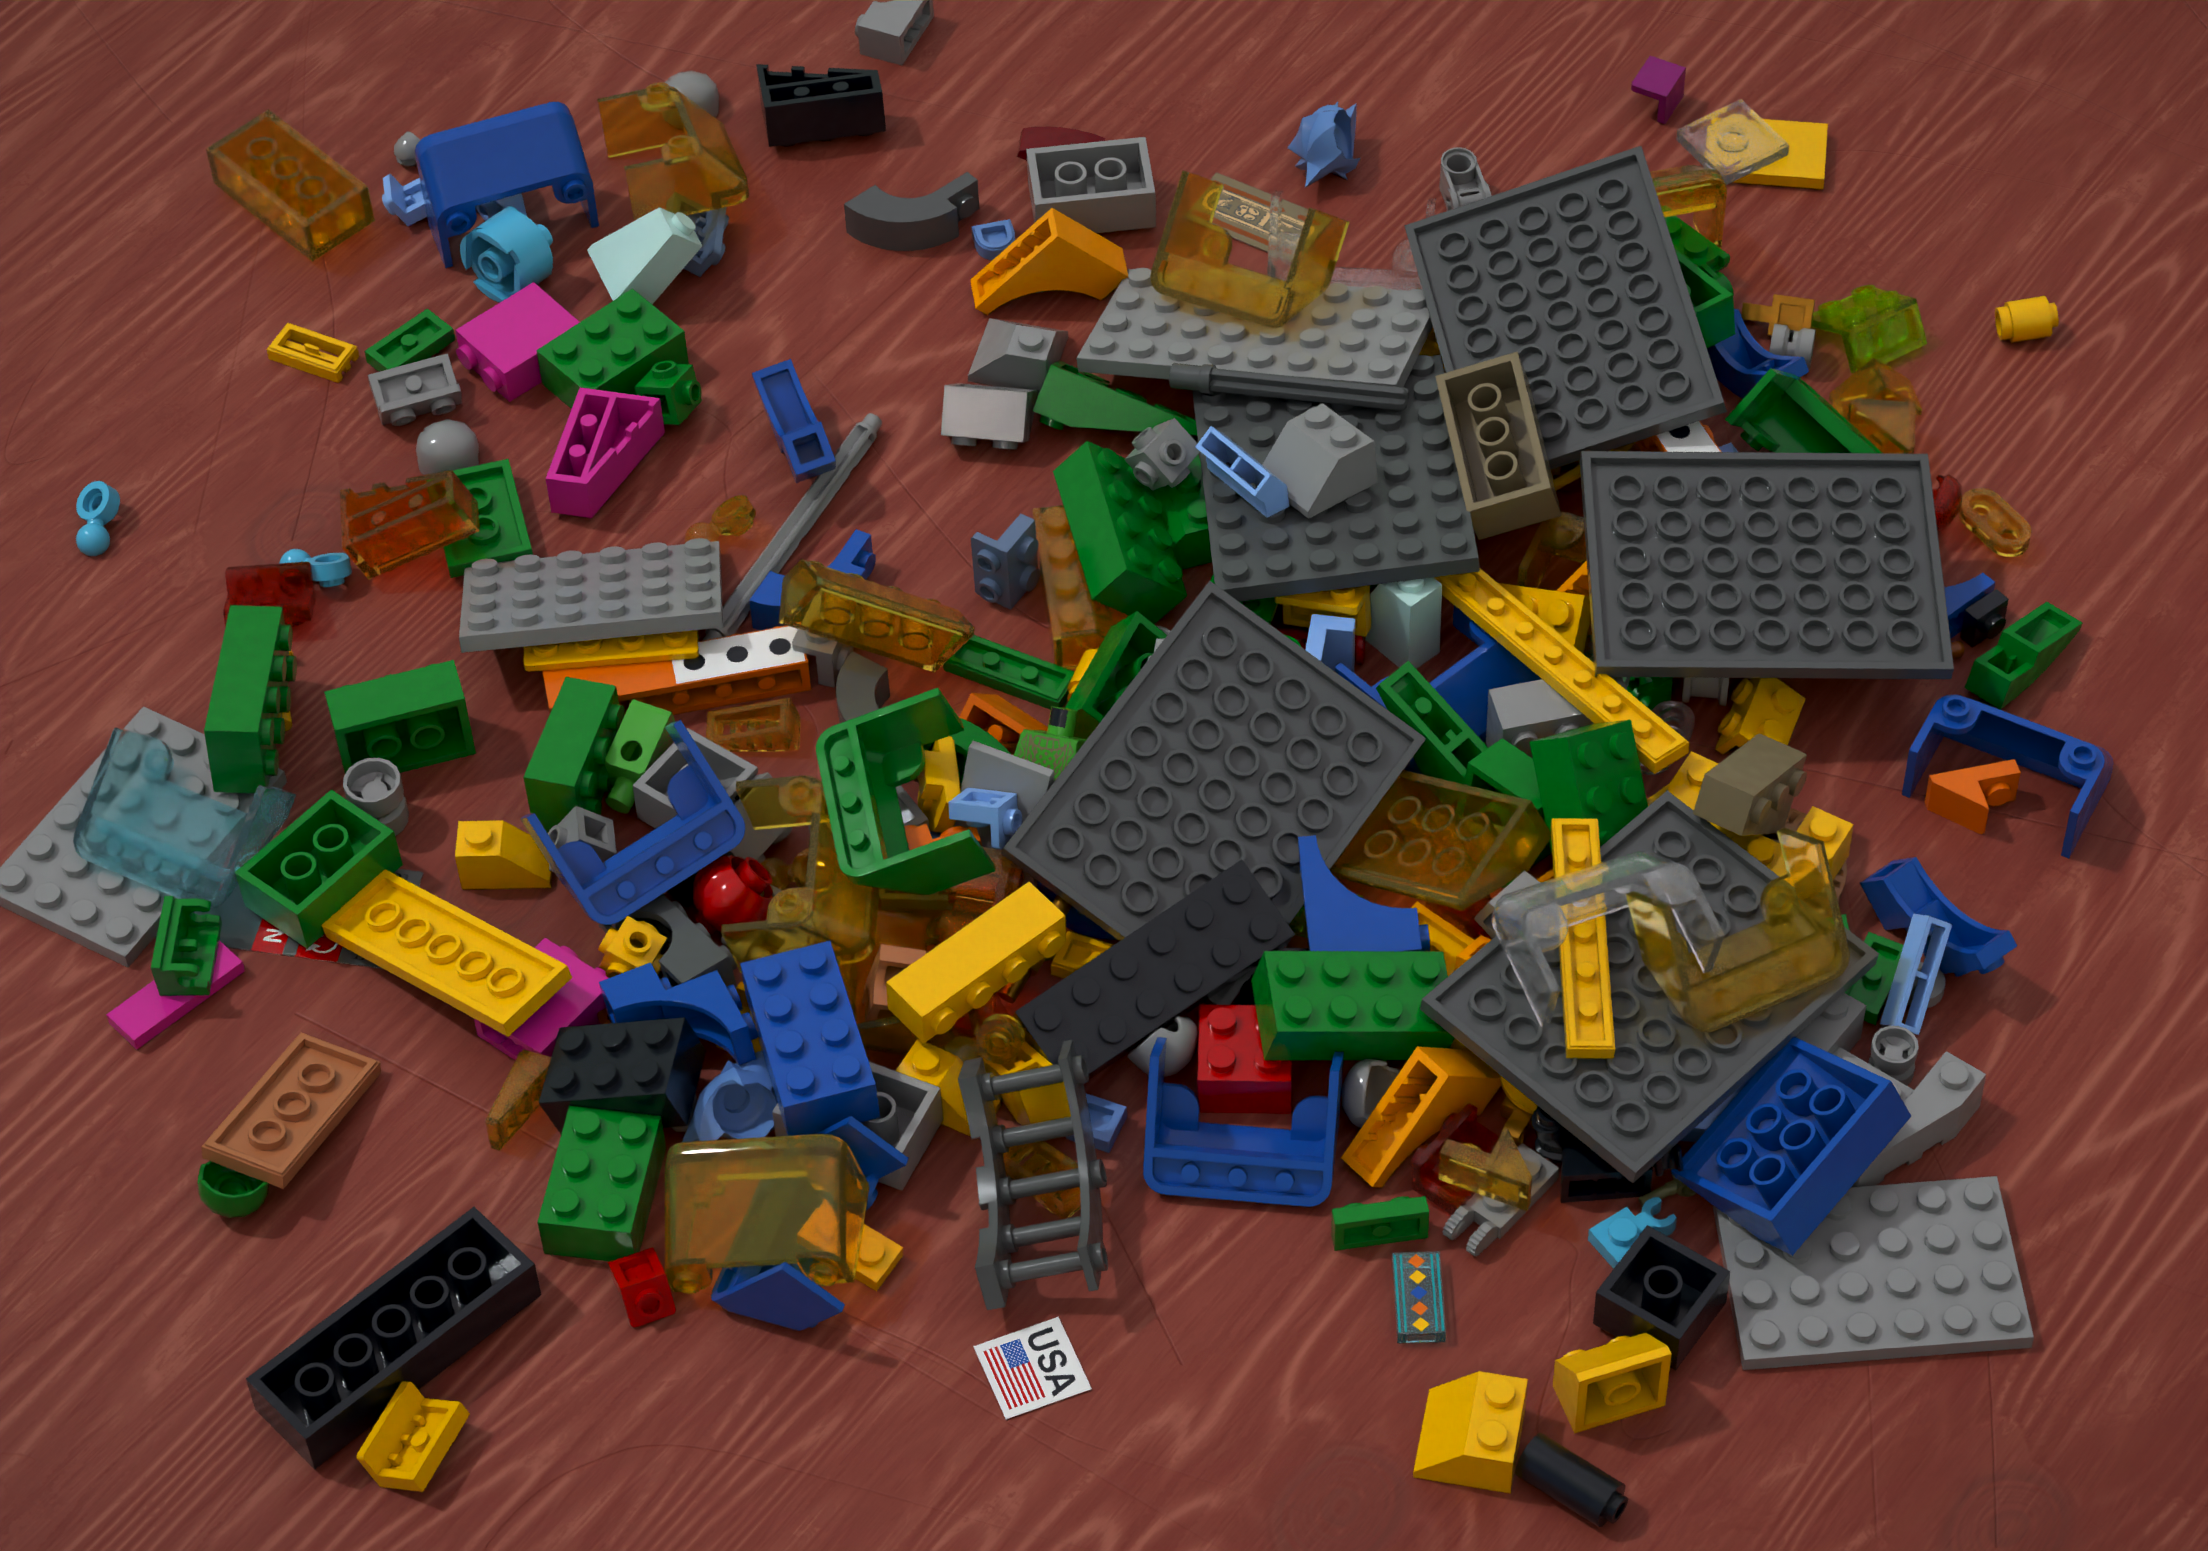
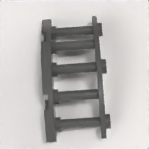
M1073 1040L1063 1042L1058 1058L1059 1064L994 1076L992 1072L986 1073L983 1058L981 1057L965 1060L958 1077L971 1139H981L985 1165L976 1167L979 1206L981 1210L988 1209L989 1227L979 1229V1246L975 1270L987 1310L1006 1307L1009 1289L1015 1288L1016 1282L1083 1270L1088 1290L1095 1291L1099 1289L1101 1271L1108 1270V1257L1103 1243L1100 1188L1107 1186V1176L1102 1159H1097L1090 1113L1083 1084L1089 1081L1088 1067L1084 1055L1076 1054ZM1064 1082L1071 1116L1007 1129L1004 1125H998L993 1103L994 1100L998 1099V1095ZM1074 1135L1078 1168L1012 1180L1010 1176L1006 1177L1003 1153L1009 1152V1147ZM1080 1187L1081 1216L1015 1228L1010 1223L1009 1205L1015 1204L1016 1199ZM1079 1236L1078 1251L1017 1263L1011 1262V1253L1018 1252L1021 1246Z

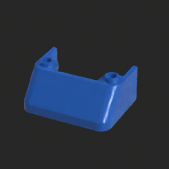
M549 102L430 134L421 139L416 145L415 157L428 225L445 268L453 267L448 238L470 230L477 219L475 206L551 185L558 201L566 204L581 202L591 228L599 226L593 182L577 128L569 108L561 102Z
M1454 605L1453 626L1479 647L1429 683L1483 742H1486L1489 689L1540 680L1541 678ZM1340 662L1334 667V671L1386 708L1376 687L1387 677L1371 687L1343 663ZM1412 758L1404 770L1416 778L1427 779L1420 771L1414 758Z
M1946 695L1938 699L1909 749L1902 795L1911 797L1943 737L2004 760L2015 759L2016 763L2020 766L2081 788L2069 813L2061 856L2069 859L2111 779L2114 762L2110 753L2097 745L1961 695Z
M681 720L672 722L665 727L688 763V766L673 775L667 786L669 802L678 815L611 858L602 862L590 845L580 841L568 842L557 849L535 813L527 814L521 818L522 823L558 879L586 915L598 924L612 925L618 923L735 848L744 837L745 822Z
M1157 1037L1149 1063L1143 1164L1144 1179L1152 1190L1164 1195L1304 1207L1316 1206L1326 1200L1333 1183L1340 1118L1344 1052H1334L1330 1068L1328 1096H1309L1302 1099L1294 1109L1292 1127L1289 1130L1199 1122L1200 1104L1196 1094L1187 1086L1164 1083L1167 1038Z
M852 1116L783 1150L771 1163L714 1285L711 1293L712 1301L729 1312L797 1331L808 1327L813 1328L819 1322L841 1313L845 1304L817 1285L826 1261L799 1245L798 1234L824 1200L851 1216L858 1211L860 1213L867 1211L878 1195V1190L875 1187L879 1178L906 1166L909 1158Z

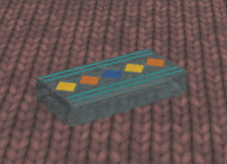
M1440 1251L1392 1253L1397 1343L1445 1342L1446 1327Z

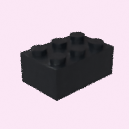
M685 1017L559 1028L539 1104L560 1134H562L569 1106L661 1116L663 1128L687 1126L706 1049Z

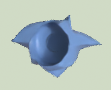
M1337 102L1335 105L1323 106L1312 115L1302 118L1298 133L1287 148L1301 157L1295 167L1307 171L1305 187L1310 186L1329 173L1347 179L1346 173L1356 168L1360 158L1353 159L1357 103L1345 110L1338 107Z
M762 1051L755 1052V1060L742 1065L734 1064L728 1060L721 1074L704 1087L698 1097L693 1117L678 1152L699 1141L706 1151L721 1137L745 1145L751 1139L765 1138L769 1132L775 1129L772 1111L777 1105V1100Z

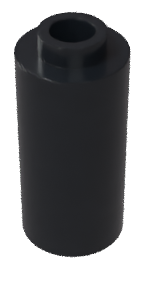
M1538 1433L1528 1443L1516 1465V1476L1598 1527H1602L1607 1521L1612 1524L1615 1523L1627 1506L1628 1498L1624 1496V1483L1542 1433Z

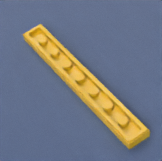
M1481 568L1479 572L1434 577L1442 584V595L1593 723L1631 720L1639 761L1654 774L1689 753V742L1612 677L1607 674H1597V677H1595L1594 662Z

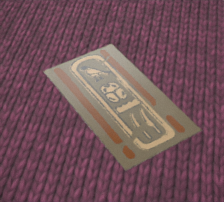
M1217 172L1180 215V217L1291 262L1297 258L1329 218Z

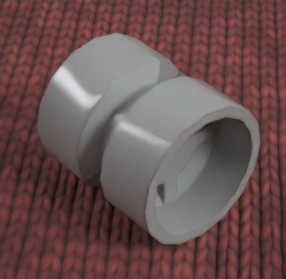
M367 758L352 765L343 778L346 799L392 829L395 836L398 835L408 823L409 811L406 798L403 795V784L397 766L389 760L382 758Z

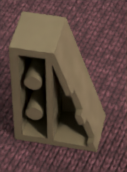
M1758 733L1704 775L1693 814L1740 836L1783 832L1793 799L1799 795L1807 778V772L1803 771L1807 754Z

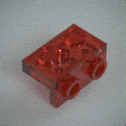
M295 562L236 566L226 569L225 578L228 595L223 609L225 627L230 605L283 607L285 625H291L292 627L299 626L305 621H311L316 603L311 563Z
M1468 1103L1458 1114H1450L1442 1124L1439 1135L1430 1144H1422L1415 1152L1410 1164L1413 1168L1412 1189L1422 1196H1426L1428 1200L1451 1215L1473 1197L1514 1152L1515 1147L1477 1122L1478 1108L1471 1103Z

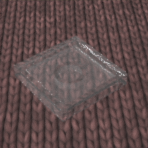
M1742 99L1677 129L1676 140L1723 186L1787 156L1789 153V144Z

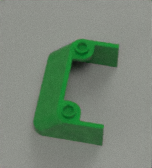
M1773 368L1767 371L1725 419L1730 425L1741 427L1744 430L1740 434L1742 439L1758 452L1764 447L1774 453H1883L1804 380L1795 374Z
M939 688L831 726L817 740L816 755L838 864L845 876L856 885L924 896L996 871L993 861L970 829L909 850L896 787L914 780L924 769L925 754L923 745L964 731L962 721Z

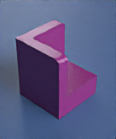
M1649 56L1632 81L1631 90L1633 92L1659 100L1657 122L1666 124L1684 96L1686 67Z

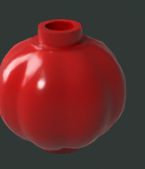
M724 855L711 862L696 873L693 882V901L698 910L694 915L696 922L701 923L710 934L719 931L726 935H738L765 922L767 918H770L773 908V890L770 886L773 880L770 873L759 861L752 857L743 859L739 856ZM764 891V896H760V894Z

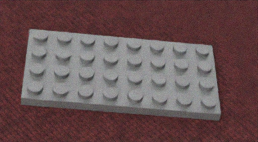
M1136 268L1127 270L1128 278L1121 280L1076 359L1078 372L1169 379L1173 363L1198 366L1209 364L1215 365L1217 369L1404 387L1433 325L1424 293L1421 289L1407 291L1386 289L1382 286L1356 287L1346 286L1342 283L1317 284L1307 283L1303 280L1279 281L1268 280L1264 277L1240 278L1229 277L1225 274L1202 275L1190 274L1186 271L1163 272L1151 271L1148 268Z

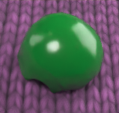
M211 1161L202 1164L199 1170L197 1184L201 1201L212 1213L228 1218L245 1217L259 1209L269 1191V1183Z

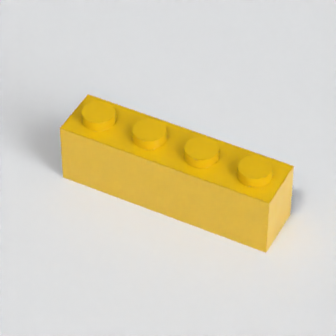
M1027 882L886 982L888 1009L923 1043L937 1034L946 1033L960 1017L973 1008L978 1009L984 1006L995 992L1008 983L1019 981L1030 967L1043 958H1050L1058 953L1063 944L1066 943V915L1032 883Z

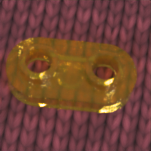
M1975 488L1964 493L1960 502L1959 518L1994 553L2004 557H2016L2027 551L2032 533L2031 526L2002 497L1986 488Z

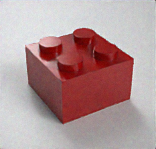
M1200 1004L1197 1077L1199 1113L1291 1114L1292 1060H1264L1255 1005Z

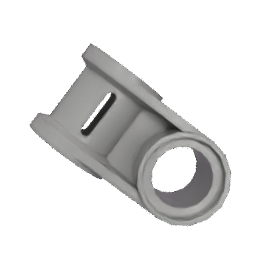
M1456 147L1443 153L1441 157L1439 188L1445 202L1446 211L1492 196L1473 152L1466 148Z

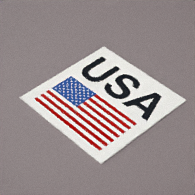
M1059 1317L973 1346L1006 1420L1092 1389Z

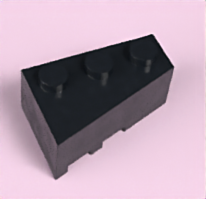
M756 64L760 102L769 147H788L796 143L817 140L831 141L835 138L855 135L869 136L886 131L883 93L878 70L829 68L828 74L805 73V67L792 66L791 72L769 71L768 65Z

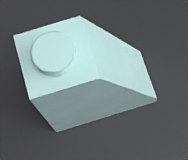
M659 207L593 243L587 251L613 301L629 290L634 289L648 302L653 304L700 250L702 244L694 231L696 226L688 216L681 212L674 214Z
M1434 577L1378 584L1370 594L1371 629L1366 636V641L1399 668L1409 660L1417 669L1440 652L1442 584Z

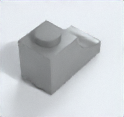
M933 0L873 1L866 13L859 16L855 26V35L859 38L860 54L902 66L934 17Z

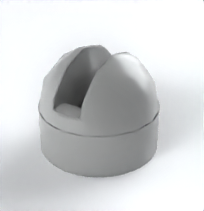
M409 131L401 136L394 145V155L397 161L406 167L417 165L415 148L420 141L416 135Z

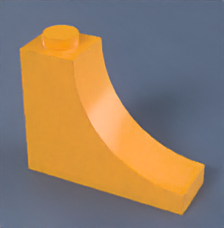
M1051 208L970 281L975 308L988 315L1010 300L1041 291H1074L1102 300L1119 286L1122 279L1128 278L1123 248Z
M1417 1046L1341 1158L1371 1187L1382 1188L1399 1165L1432 1135L1463 1118L1480 1116L1501 1086L1500 1074L1470 1050Z

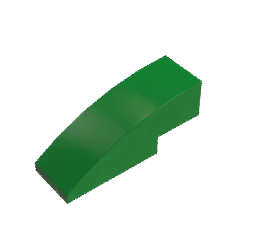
M2045 602L2004 629L1998 644L1974 660L1964 688L2001 710L2027 689L2052 664L2079 632L2083 623L2049 602Z

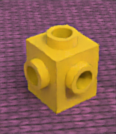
M627 916L619 930L611 926L602 940L598 951L604 953V957L599 968L605 970L606 976L611 978L651 962L658 975L661 971L659 960L663 956L660 953L667 937L661 935L653 925L645 921H636Z

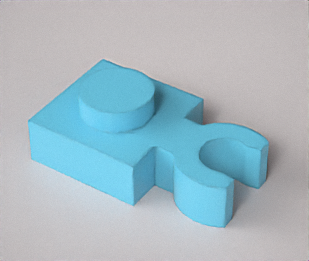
M1653 1197L1643 1204L1641 1213L1636 1216L1625 1207L1590 1228L1588 1241L1614 1269L1647 1225L1668 1236L1676 1228L1677 1217L1672 1214L1662 1220L1654 1218L1653 1215L1661 1211L1662 1200L1659 1197Z

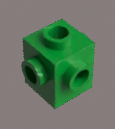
M670 360L658 362L652 366L651 370L634 387L636 395L660 398L664 424L680 425L702 401L701 385L696 379L693 364H676Z

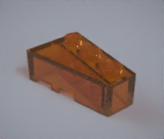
M452 470L410 477L406 479L405 485L388 487L385 482L373 484L372 490L355 493L351 488L340 490L342 549L368 580L385 572H390L419 557L429 555L435 550L465 539L480 531L478 502Z

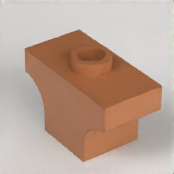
M885 944L880 945L863 987L862 1004L865 1005L864 1026L910 1032L888 1009L886 982L924 956L926 950Z

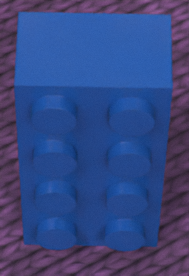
M831 941L740 963L747 1003L758 1033L759 1043L788 1140L814 1135L849 1116H852L859 1122L880 1118L876 1083Z

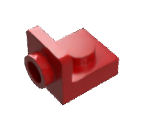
M653 1247L608 1262L612 1279L623 1300L628 1321L632 1327L635 1328L675 1314L676 1307L668 1279Z

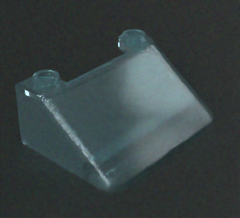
M117 727L114 728L74 833L73 843L76 852L80 857L89 862L179 899H205L211 902L210 909L221 906L238 885L235 872L273 839L287 820L297 794L277 787L259 785L248 813L167 781L166 779L173 768L174 760L170 748L162 740L147 734Z

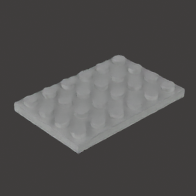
M697 538L680 545L667 546L665 543L655 542L647 544L642 548L628 550L614 546L604 548L600 552L582 554L579 551H565L558 554V556L540 558L537 555H523L512 561L498 563L494 559H480L472 563V567L465 568L459 630L461 653L723 628L719 541L710 542L707 539Z
M143 706L0 867V906L117 963L129 967L158 932L164 896H174V899H187L287 783L285 772L278 768L277 776H270L267 794L214 792L205 734Z
M1997 1176L1851 1187L1793 1256L1758 1239L1713 1205L1723 1266L1730 1271L1728 1294L1742 1370L2032 1348L2034 1335Z

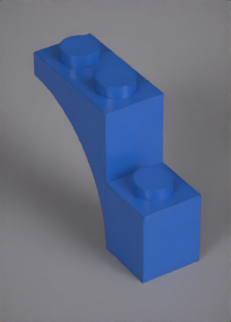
M791 359L753 372L752 378L780 451L785 453L795 482L799 483L834 470L836 460L822 423L817 420L807 400Z
M1917 857L1893 860L1860 882L1885 930L1904 928L1908 932L1913 914L1931 916L1952 924L1939 967L1943 974L1954 973L1956 977L1975 970H1979L1980 974H1986L2003 965L2005 962L2003 956L2017 947L2009 930L1993 929L1978 923L1952 904L1929 878ZM1930 928L1923 951L1924 956H1926L1934 928Z
M650 962L599 982L607 1013L612 1023L685 1017L697 1037L722 1047L735 1059L738 1065L756 1059L751 1040L757 1039L758 1033L749 1012L741 1014L740 1011L743 1010L735 986L733 984L726 986L717 970L672 987L667 977L659 979Z

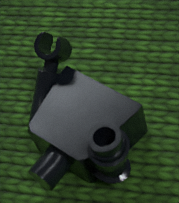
M1539 1106L1533 1112L1531 1121L1537 1135L1535 1149L1544 1158L1562 1162L1561 1203L1641 1197L1651 1192L1653 1167L1658 1177L1663 1176L1664 1170L1670 1168L1677 1169L1679 1172L1684 1171L1681 1146L1676 1144L1640 1178L1632 1183Z

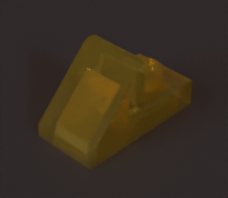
M1505 1127L1492 1154L1486 1153L1469 1143L1461 1144L1446 1139L1439 1155V1180L1525 1211L1528 1210L1531 1203L1532 1176L1508 1128Z

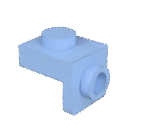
M391 174L383 177L384 194H382V201L391 215H397L407 226L427 217L420 178L402 186Z

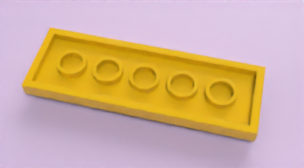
M386 869L321 925L328 939L507 1037L572 979L566 964Z

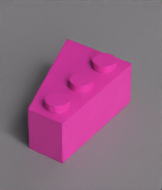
M579 388L546 476L551 513L592 518L665 433L660 398Z

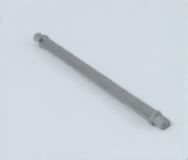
M869 413L862 422H858L853 427L834 455L836 460L835 469L820 474L723 605V628L706 629V635L702 641L730 636L737 631L750 611V598L770 571L779 573L798 547L801 539L808 533L848 478L851 470L859 463L877 438L876 433L882 426V421L877 415Z

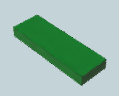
M962 631L943 660L944 671L1050 710L1051 706L1063 708L1067 702L1069 694L1067 687L1075 672Z

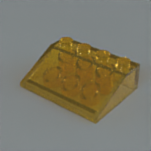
M1403 770L1333 864L1330 872L1334 877L1463 911L1512 881L1522 872L1528 871L1551 839V832L1531 800Z

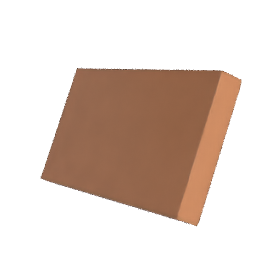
M301 1032L201 1146L202 1158L284 1189L381 1074L380 1061Z

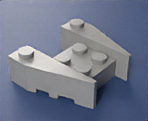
M1843 993L1802 1030L1796 1038L1890 1080L1910 1112L1911 1118L1852 1187L1875 1186L1884 1181V1176L1904 1163L1909 1166L1922 1158L1923 1152L1937 1143L1943 1145L1957 1136L1980 1107L1986 1074L1946 1051L1915 1090L1850 1053V1050L1861 1038L1866 1005Z

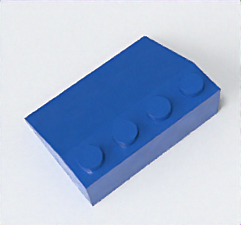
M1793 1037L1784 1048L1756 1072L1682 1158L1684 1171L1679 1172L1677 1169H1672L1671 1172L1675 1178L1758 1239L1793 1256L1911 1118V1114L1890 1080L1799 1038Z

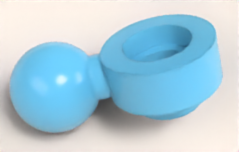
M94 481L88 484L81 491L77 499V513L82 519L87 521V524L79 529L76 535V544L78 549L87 556H98L108 549L110 535L104 525L111 521L119 510V493L116 489L102 481Z
M291 549L283 554L279 562L282 576L290 582H302L310 577L313 581H319V585L322 587H332L343 584L345 582L344 577L352 574L350 555L346 553H327L311 558L304 550Z

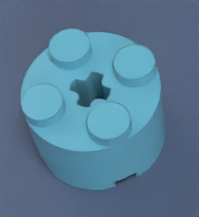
M507 206L477 226L462 239L460 244L462 263L466 270L472 267L478 277L473 281L477 288L490 299L500 303L533 282L539 284L552 274L553 256L550 245L553 243V238L544 225H536L515 207Z

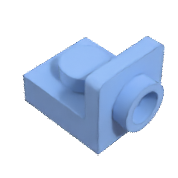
M968 787L948 802L949 819L966 821V824L970 827L991 826L992 849L1002 850L1022 824V813L1018 810L1017 793Z

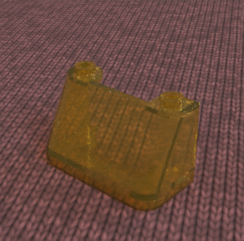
M809 1134L683 1142L671 1146L665 1164V1273L673 1292L693 1294L709 1287L713 1279L712 1268L780 1265L784 1262L798 1264L801 1272L819 1286L854 1282L870 1186L849 1145L844 1140L833 1135Z

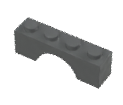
M663 893L629 915V917L636 921H645L653 925L661 935L667 937L664 947H667L668 950L661 957L659 963L663 977L668 978L672 987L716 970L726 986L733 984L735 988L737 987L733 970L737 968V964L732 953L725 945L720 947L712 941L707 929L701 923L694 924L678 901L671 902ZM626 918L612 925L599 924V927L605 933L608 932L611 926L619 930Z

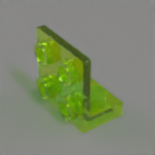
M1874 285L1860 286L1851 291V296L1842 300L1825 302L1818 306V311L1813 313L1811 327L1842 335L1850 371L1853 374L1862 375L1927 344L1916 298L1898 294L1897 291L1878 289Z

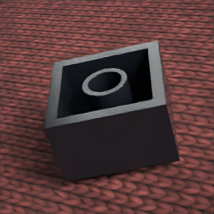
M1647 1225L1596 1291L1593 1324L1616 1337H1632L1645 1332L1668 1345L1672 1353L1670 1368L1676 1371L1726 1304L1730 1271Z

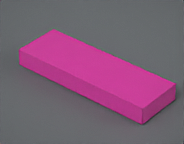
M219 941L209 995L160 996L155 980H153L106 1014L108 1022L137 1050L245 972L243 962Z

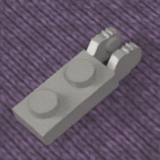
M1521 1143L1474 1191L1463 1205L1451 1215L1443 1227V1235L1454 1240L1473 1221L1480 1226L1469 1238L1466 1244V1251L1477 1257L1497 1237L1501 1239L1557 1181L1559 1168Z

